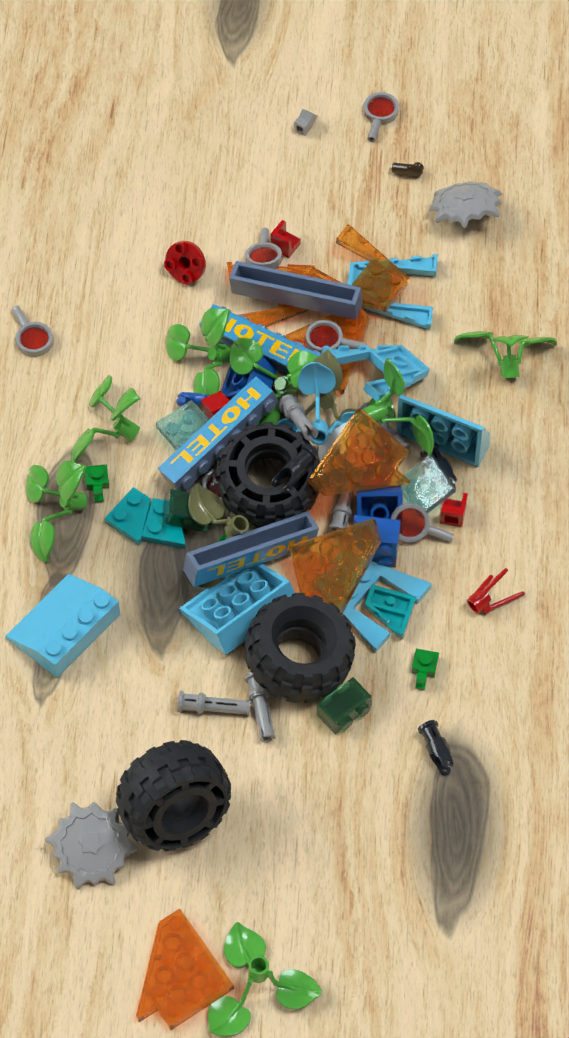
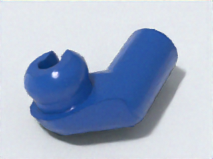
M181 392L177 395L176 404L182 408L187 407L188 403L202 405L201 399L209 395Z

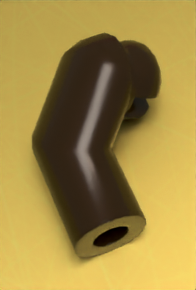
M394 162L391 169L392 173L419 177L423 174L424 166L420 162H415L414 164Z

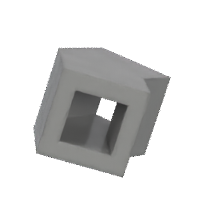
M302 109L299 117L294 122V131L306 136L313 127L317 115Z

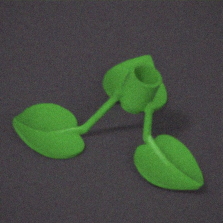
M208 309L202 317L201 331L206 335L205 341L212 346L210 348L188 344L190 331L184 325L175 324L168 329L166 349L172 360L180 361L184 359L188 348L208 352L209 359L215 362L206 366L204 372L196 374L193 384L194 393L210 396L219 392L220 378L218 373L212 368L221 367L222 363H230L232 346L220 344L231 311L229 309Z
M486 331L466 332L456 336L454 339V344L465 337L489 339L498 360V366H501L502 378L520 377L519 364H521L524 347L537 342H547L557 346V340L552 337L529 338V336L511 335L509 337L498 336L493 338V332ZM495 341L507 344V355L503 356V360ZM519 342L520 347L516 359V355H511V347Z
M240 338L232 344L230 365L236 373L241 375L249 374L255 367L275 379L274 386L278 392L275 395L277 398H282L284 395L294 396L298 392V376L300 371L318 356L308 351L294 353L287 365L290 374L287 377H279L257 364L263 357L261 345L255 340ZM278 404L256 426L263 425V422H273V425H276L281 417Z
M387 358L384 364V378L386 384L390 387V391L378 401L372 398L369 402L371 405L361 409L362 419L367 426L379 421L381 424L387 422H412V430L416 441L430 456L433 451L434 438L431 427L425 418L421 415L416 416V419L414 417L395 418L396 413L391 402V396L395 392L397 395H402L405 390V383L399 369Z
M108 375L102 384L96 388L89 405L95 407L100 401L112 412L110 420L115 421L113 424L115 432L95 427L91 430L88 428L76 441L72 449L71 461L77 463L78 458L89 446L95 433L111 435L117 439L121 435L130 442L137 436L140 426L122 415L131 405L141 400L133 388H129L117 402L116 409L104 400V395L111 387L112 376Z
M73 461L61 463L56 476L59 492L46 488L49 482V475L44 467L32 465L29 469L26 479V495L28 499L34 503L40 502L45 492L59 496L60 506L65 509L62 512L43 518L42 523L35 522L30 535L31 547L35 555L43 562H49V555L55 540V529L52 523L48 521L66 514H72V510L83 511L86 508L87 497L85 493L76 492L87 466L77 464Z
M236 922L227 935L224 954L228 963L233 967L240 968L247 964L249 978L239 1003L230 996H222L212 1002L208 1011L209 1031L217 1036L229 1037L237 1035L247 1028L250 1023L251 1013L242 1006L253 982L262 983L269 978L274 986L279 987L276 992L278 1002L285 1008L292 1010L306 1007L321 995L322 990L313 978L295 969L284 970L280 974L279 982L276 981L273 972L269 971V962L264 957L266 945L262 937L241 923Z

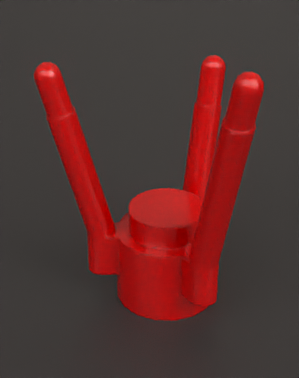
M507 568L503 569L494 579L492 575H489L479 588L469 596L467 603L475 613L479 614L483 611L486 615L491 610L525 595V592L522 591L491 605L489 604L491 597L487 592L508 572Z

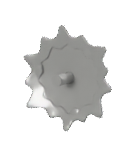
M467 181L457 183L436 191L429 211H437L436 223L449 219L450 223L459 221L463 228H466L470 219L480 220L484 215L499 217L496 206L502 204L498 198L502 193L500 190L492 188L483 182Z
M72 802L70 804V815L66 818H60L57 830L45 838V842L54 847L53 857L60 860L58 873L71 874L76 889H80L86 882L97 885L102 880L115 885V871L124 867V860L127 855L138 851V846L128 839L129 832L125 825L119 821L118 808L104 811L96 802H92L86 808L79 807Z

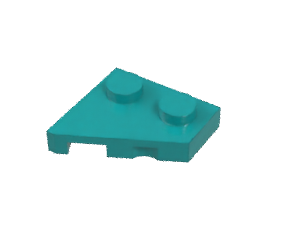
M133 487L105 517V523L140 545L151 505V498Z
M157 498L152 499L142 533V541L185 549V539L175 502Z
M372 584L365 602V609L399 638L403 639L416 603V596Z

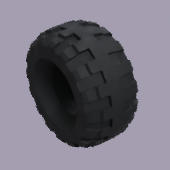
M263 422V425L260 426L252 424L243 428V432L240 434H234L228 440L226 447L222 448L217 465V485L226 508L236 516H244L249 523L255 524L257 528L311 510L320 493L322 482V469L319 458L307 467L306 473L287 494L283 493V488L290 481L291 476L280 486L265 488L253 483L247 473L255 462L266 458L277 459L286 464L291 458L294 459L302 450L303 444L308 445L318 454L315 446H312L301 432L294 431L291 426L281 424V426L273 425V422Z
M294 593L291 597H287V595L274 598L271 603L264 604L250 624L244 649L246 651L245 661L247 667L250 669V672L254 673L253 678L260 687L265 686L268 689V693L276 698L279 695L287 698V702L297 703L298 700H304L305 703L318 701L319 697H328L334 693L349 674L355 657L356 647L355 636L351 632L352 626L346 616L339 614L340 610L333 603L327 604L323 602L322 597L317 595L308 597L305 596V593ZM286 639L306 641L315 648L320 659L312 663L294 662L281 652L278 643Z
M180 740V742L176 743L174 741L165 742L159 747L154 746L141 757H137L130 764V768L124 771L120 778L121 784L117 786L116 791L117 811L126 829L136 842L140 841L143 846L156 851L161 849L164 851H175L177 848H186L193 845L199 839H204L213 828H217L222 822V817L227 813L230 806L231 782L225 769L211 750L198 743Z

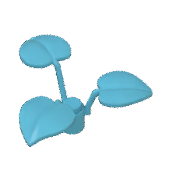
M311 362L302 368L298 376V386L301 392L306 395L315 393L316 420L312 422V425L318 430V435L314 438L311 434L310 436L313 440L310 441L316 445L324 444L334 429L348 421L366 430L369 426L364 423L361 414L358 412L344 413L341 416V422L335 421L328 429L327 423L320 419L319 393L326 394L332 391L336 384V378L333 371L319 362ZM286 418L276 424L279 426L286 424L291 426L294 431L301 432L295 423L289 422Z

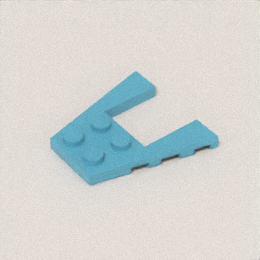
M432 254V257L427 258L411 256V259L406 260L391 258L390 261L378 262V260L350 262L348 285L361 287L363 300L361 308L431 330L433 307L390 302L393 272L436 277L438 254Z
M348 345L338 346V349H330L329 346H323L322 353L329 350L335 356L339 365L368 359L383 373L385 360L389 358L399 369L404 379L405 388L427 377L430 370L429 367L403 345H378L376 349H371L367 345H359L358 349H349ZM385 379L366 382L363 390L375 401H378L389 393L390 387L386 384Z
M343 551L317 580L316 588L329 603H333L339 608L342 616H346L349 623L357 630V634L363 640H366L372 647V650L377 653L390 637V632L355 609L367 596L371 585H376L381 580L398 592L416 596V604H418L431 589L432 584Z

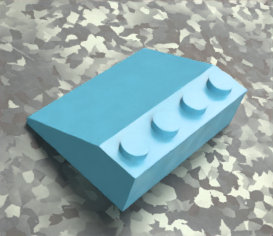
M400 395L398 397L397 418L414 417L416 419V416L421 415L431 427L434 443L438 444L439 452L479 467L489 448L491 435L483 426L407 396ZM409 421L397 422V430L401 433V436L417 442L412 430L413 423Z
M261 563L224 576L217 585L205 589L179 609L212 646L226 655L246 641L250 624L264 604L271 603L274 598L287 595V597H291L294 594V590L289 580Z
M68 574L5 637L58 678L120 616L119 601L102 588Z

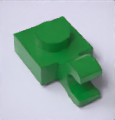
M107 464L87 466L85 470L87 490H93L95 503L104 502L103 488H109Z
M416 648L411 672L417 674L415 689L425 690L427 677H435L439 652Z

